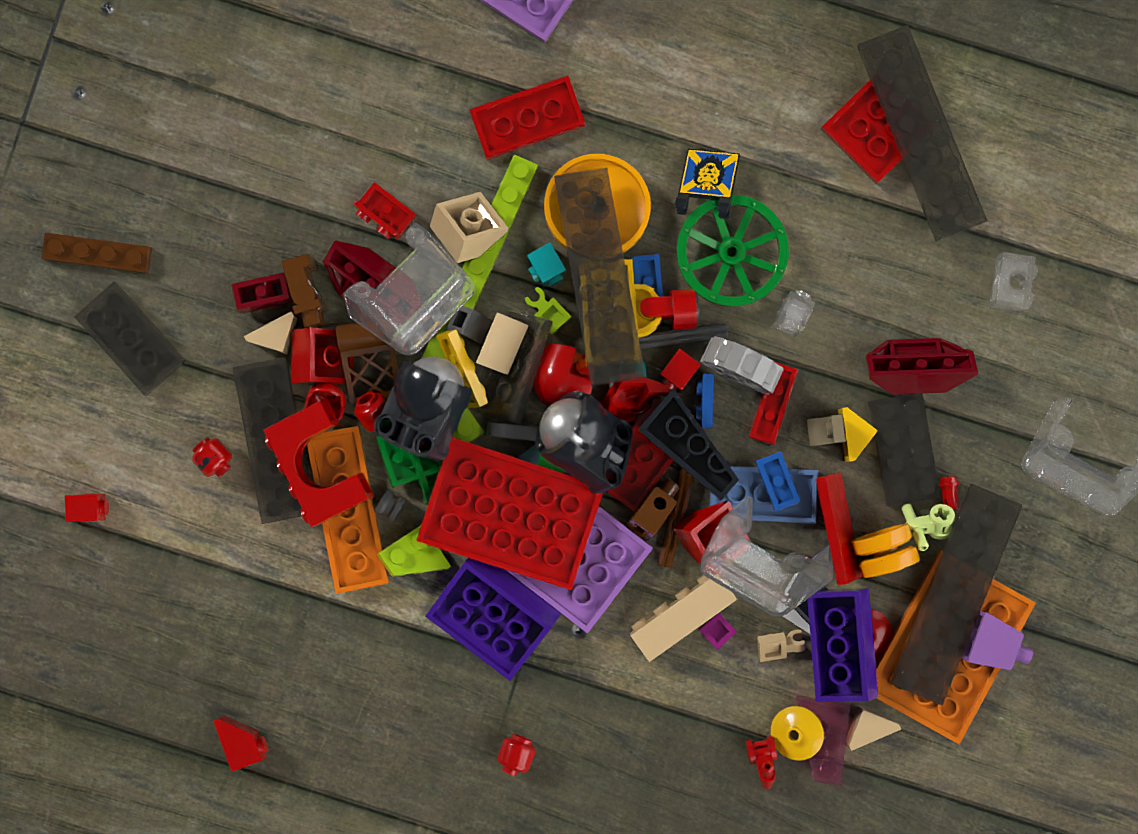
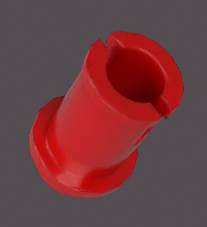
M957 476L941 477V483H938V486L942 490L943 504L951 507L953 510L960 509L958 494L960 481H957Z

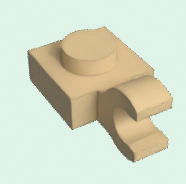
M793 630L789 632L787 637H785L784 632L757 637L760 662L787 658V652H802L805 650V641H796L802 640L801 630Z

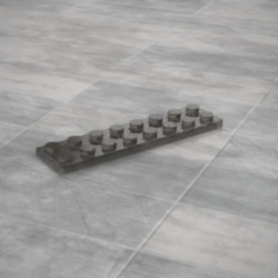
M903 26L859 43L857 49L935 241H940L986 223L988 220L909 26Z
M601 168L554 176L590 385L592 387L645 378L608 169Z
M970 484L890 684L943 705L1022 509V504Z

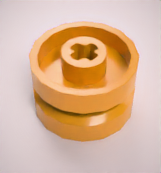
M908 523L884 528L851 541L855 555L866 556L873 554L859 563L863 578L893 573L920 561L915 546L906 545L898 547L912 538Z

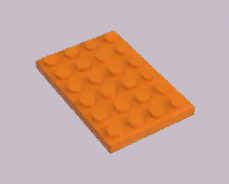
M939 550L876 665L877 699L953 742L960 744L1001 669L961 659L978 610L991 614L1021 632L1036 602L948 553Z

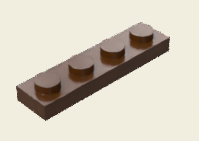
M45 233L41 259L149 274L152 248L143 245Z

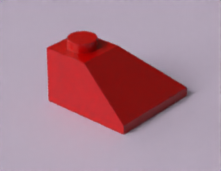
M727 500L692 512L673 527L684 549L713 576L752 545L731 503Z

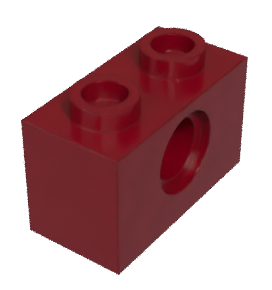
M284 272L231 284L236 308L243 314L295 303L291 297Z

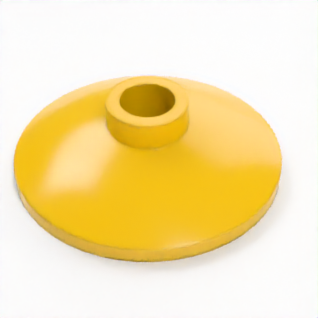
M787 707L774 717L771 724V736H773L776 749L789 759H809L820 750L823 744L824 730L822 723L815 713L805 707ZM792 730L798 732V739H793L791 737L790 733Z

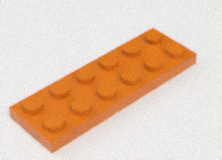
M359 426L324 432L308 442L307 447L315 484L331 487L355 474L364 473L371 488ZM373 498L322 523L336 594L389 583L387 569L377 556L378 553L383 551Z

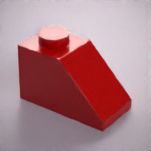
M225 715L213 721L231 772L260 762L267 757L268 744L264 736L260 737L258 730Z

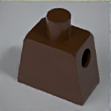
M666 479L661 488L655 486L625 526L643 540L648 541L656 534L677 504L673 497L680 489L679 486L669 479ZM654 502L660 505V510L654 506Z

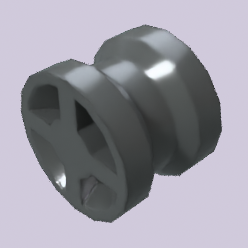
M388 489L378 503L375 512L388 516V520L394 523L407 500L403 497L398 498L394 496V492Z

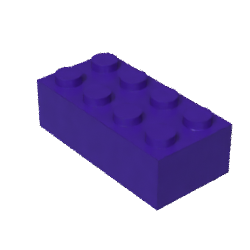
M869 588L808 592L807 600L816 702H868L877 698L878 687Z

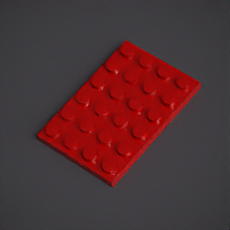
M452 437L448 455L442 460L416 541L572 590L603 493H592L587 485L575 477Z

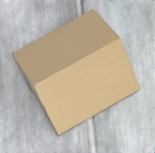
M497 312L476 363L508 375L529 325Z

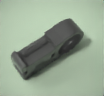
M494 419L487 422L485 436L536 441L538 427L511 425L506 420ZM494 421H503V422H506L507 424L492 423V422H494Z

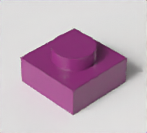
M720 613L713 616L698 629L717 650L737 633Z

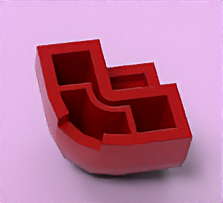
M548 344L538 351L532 372L531 384H533L536 394L544 405L550 407L559 398L572 391L578 390L590 395L594 384L592 378L596 366H586L585 355L575 352L576 348L561 344Z

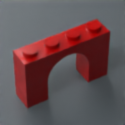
M328 400L318 401L264 429L266 445L271 451H274L278 459L276 462L277 467L283 475H286L290 483L288 486L292 497L298 500L302 508L300 509L301 516L311 527L320 525L375 497L364 473L355 474L331 487H323L312 482L304 472L302 455L308 442L339 425Z

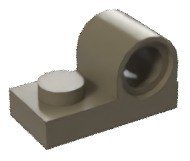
M842 414L807 420L810 446L845 442Z

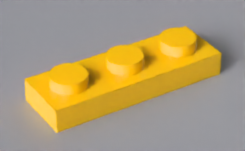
M456 329L444 331L436 335L446 360L458 368L464 385L472 389L471 399L467 408H477L487 404L486 390L477 378L475 365L466 353L462 336L458 334Z

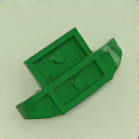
M380 436L375 437L391 487L394 488L417 480L418 485H421L424 503L428 505L442 461L437 462L411 454L387 442Z

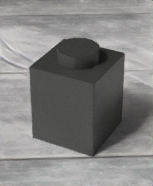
M457 305L447 329H456L462 337L484 345L494 320L473 309Z

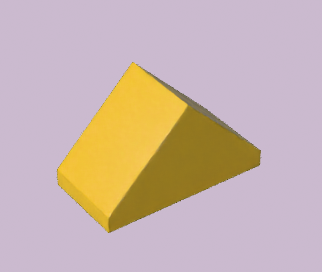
M848 407L838 409V415L842 414L845 442H842L844 459L845 462L855 461L878 430Z

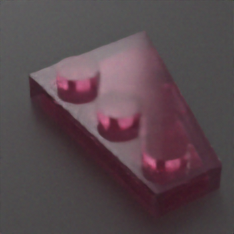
M796 696L798 706L805 707L815 713L820 719L824 730V740L820 750L809 758L814 782L841 785L850 703L816 702V698Z

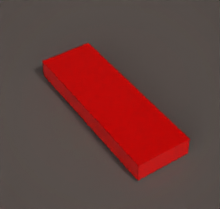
M777 362L775 363L783 367L784 370L773 394L762 393L748 436L770 445H775L798 372L796 368Z

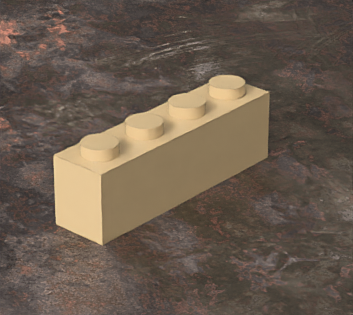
M706 572L697 579L699 584L690 590L687 586L675 595L677 600L670 605L666 602L661 604L653 611L655 615L646 621L645 618H642L631 626L633 631L630 632V636L649 662L737 600L719 573L713 576Z

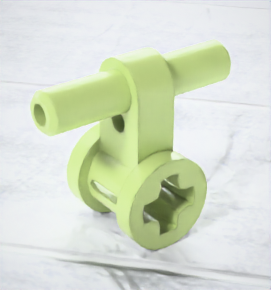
M904 504L901 509L906 518V523L909 525L919 550L924 551L929 547L924 534H929L931 537L939 540L946 539L951 535V524L955 517L951 507L938 504L931 508L930 515L916 517L911 504Z

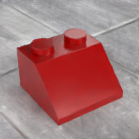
M322 328L291 330V383L312 385L318 383L346 384L336 330ZM354 356L347 357L349 367L354 369ZM350 373V374H351V380L353 381L354 375H353L352 373Z

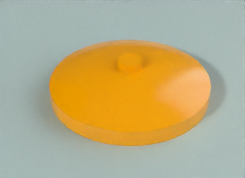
M607 154L582 155L564 164L550 180L544 198L546 223L555 240L569 252L589 259L612 258L629 250L643 235L651 211L649 191L641 175L624 160Z

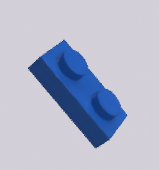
M659 254L633 256L634 283L654 288L655 293L659 297H662Z
M703 374L701 380L696 381V396H700V407L695 408V419L700 423L702 429H711L713 424L714 374Z
M781 451L755 461L774 511L801 502Z

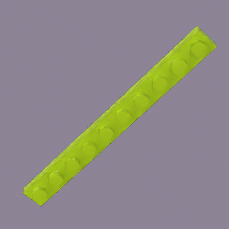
M514 154L491 204L507 225L508 231L481 256L465 261L422 358L441 357L446 359L436 335L444 331H450L447 327L457 305L474 310L538 169L537 164Z

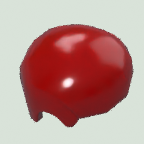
M318 383L310 388L306 396L304 409L318 401L328 400L337 421H339L346 408V395L344 391L332 383Z

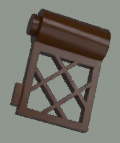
M388 317L336 326L337 341L350 404L356 403L358 398L362 396L354 395L353 386L358 379L371 386L368 392H373L376 389L379 392L375 393L383 394L385 398H388L391 390L385 391L378 386V383L385 374L395 379L398 371L393 338L398 337L396 323L390 322ZM389 350L391 360L385 368L373 360L378 352ZM358 355L366 360V363L357 372L349 367L347 357ZM369 364L382 371L374 383L362 375ZM391 365L393 368V373L388 371ZM350 373H352L353 375H355V378L353 379V381L351 380V374H350Z

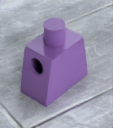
M978 610L961 659L975 664L1011 670L1015 660L1029 664L1033 656V649L1021 645L1024 637L1023 633L991 614Z

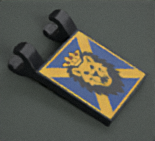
M688 149L679 193L675 201L676 213L680 215L687 214L689 197L719 200L717 207L718 217L720 219H728L740 153Z

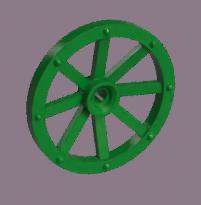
M732 195L731 206H740L747 209L734 238H730L724 219L718 217L717 207L719 200L710 199L698 206L688 216L681 228L676 249L681 275L687 285L697 292L698 296L710 303L724 307H740L757 302L777 286L785 273L789 258V243L786 231L779 218L766 205L750 197ZM711 210L723 243L692 229L695 223ZM756 212L768 222L773 231L743 243L741 241L753 213ZM688 237L718 251V253L688 264L686 253ZM777 239V265L745 254L750 249ZM734 248L736 256H728V249ZM721 261V268L710 291L695 278L692 271ZM740 262L773 274L765 285L753 292ZM730 266L733 267L745 293L744 296L730 297L718 294Z

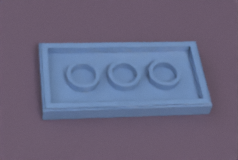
M730 466L739 481L722 501L710 493L709 506L727 500L731 503L739 520L816 524L818 494L816 479L818 478V470L788 469L801 502L774 511L757 467Z

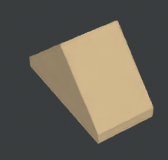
M291 311L247 334L244 338L251 344L288 354L291 345V330L296 329L298 317Z
M858 706L845 739V744L852 751L899 731L901 728L894 720Z

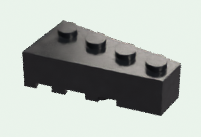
M673 388L638 431L717 499L722 501L739 479Z

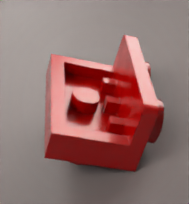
M375 182L359 202L356 200L353 203L357 209L355 214L366 223L372 220L378 225L376 230L388 240L392 236L398 241L417 216Z

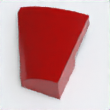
M619 373L601 405L619 419H624L630 423L640 413L653 407L651 403L653 399L659 395L666 397L670 393V389L662 383L645 377Z

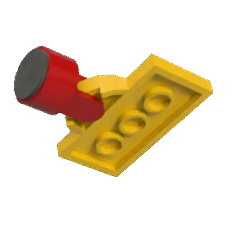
M632 259L579 262L586 366L640 363L639 338L648 336L655 331L661 320H670L672 330L696 329V326L699 325L698 294L694 289L670 290V296L659 297L655 293L654 288L645 284H634Z

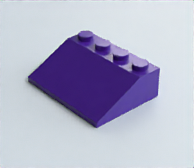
M467 558L425 617L510 681L553 627L561 612L506 570Z

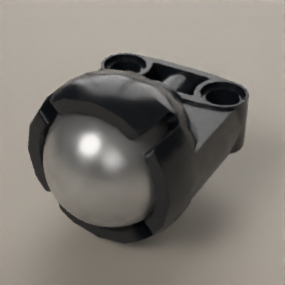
M426 357L415 363L405 360L399 366L395 375L393 388L382 413L375 420V433L406 452L433 461H442L448 455L450 441L464 410L470 402L472 389L464 385L458 368L444 358Z
M577 390L568 392L545 411L536 434L535 444L545 460L556 467H560L587 485L592 493L600 494L621 485L631 451L633 430L628 421L613 415L591 395Z

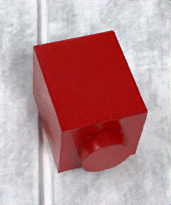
M679 349L659 375L663 379L661 383L668 386L670 391L674 388V390L677 389L680 392L701 364Z
M105 494L65 495L66 522L106 520V515L109 513L108 499H105Z

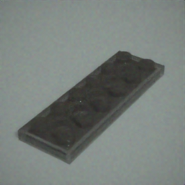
M283 357L232 367L261 524L302 517L300 513L302 508L298 500L292 497L288 488L290 483L286 475L279 471L276 463L278 459L274 451H271L266 445V434L264 432V429L297 413L287 358ZM303 451L302 466L309 478L305 453Z

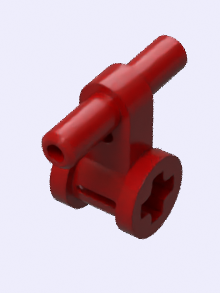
M767 736L766 740L756 742L746 740L745 744L750 765L756 764L762 787L766 790L771 789L776 779L773 761L777 760L773 736Z

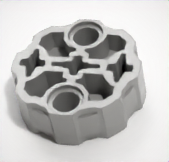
M717 336L711 337L700 361L712 371L745 387L765 394H773L784 370L783 367L768 357L736 342Z

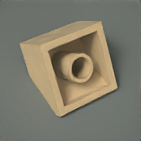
M481 192L436 204L430 224L431 229L457 263L481 256L508 231L507 225Z

